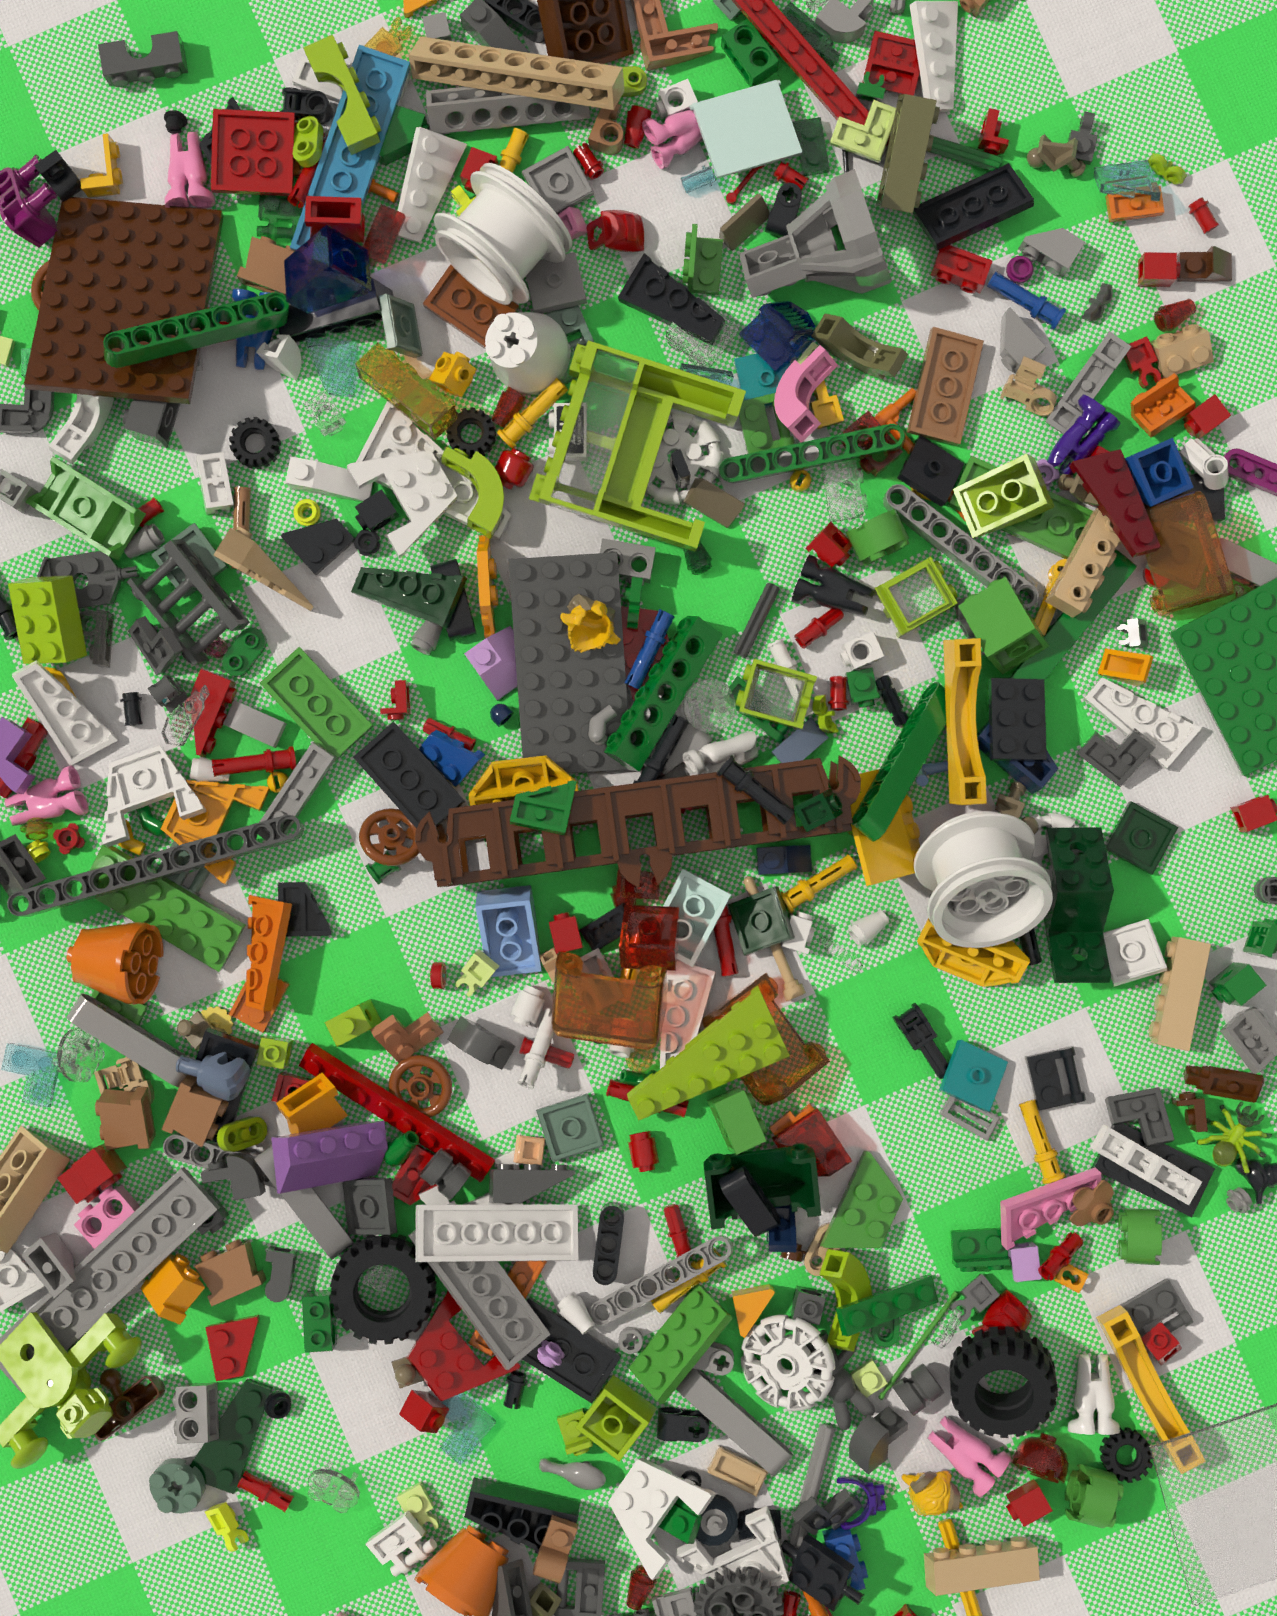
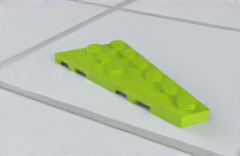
M758 985L750 991L751 994L742 1002L738 1001L731 1007L732 1010L724 1017L716 1019L687 1043L685 1049L676 1057H670L664 1067L655 1074L651 1073L627 1093L628 1100L638 1120H642L790 1056Z

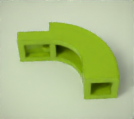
M446 447L442 454L441 464L470 480L478 493V501L467 519V526L491 539L500 523L503 511L504 493L501 479L490 461L476 451L470 460L468 455L458 448L453 450Z
M827 1249L819 1275L833 1286L837 1299L836 1308L872 1295L868 1274L859 1259L850 1252ZM836 1312L827 1342L832 1348L854 1352L860 1332L848 1337L842 1336Z

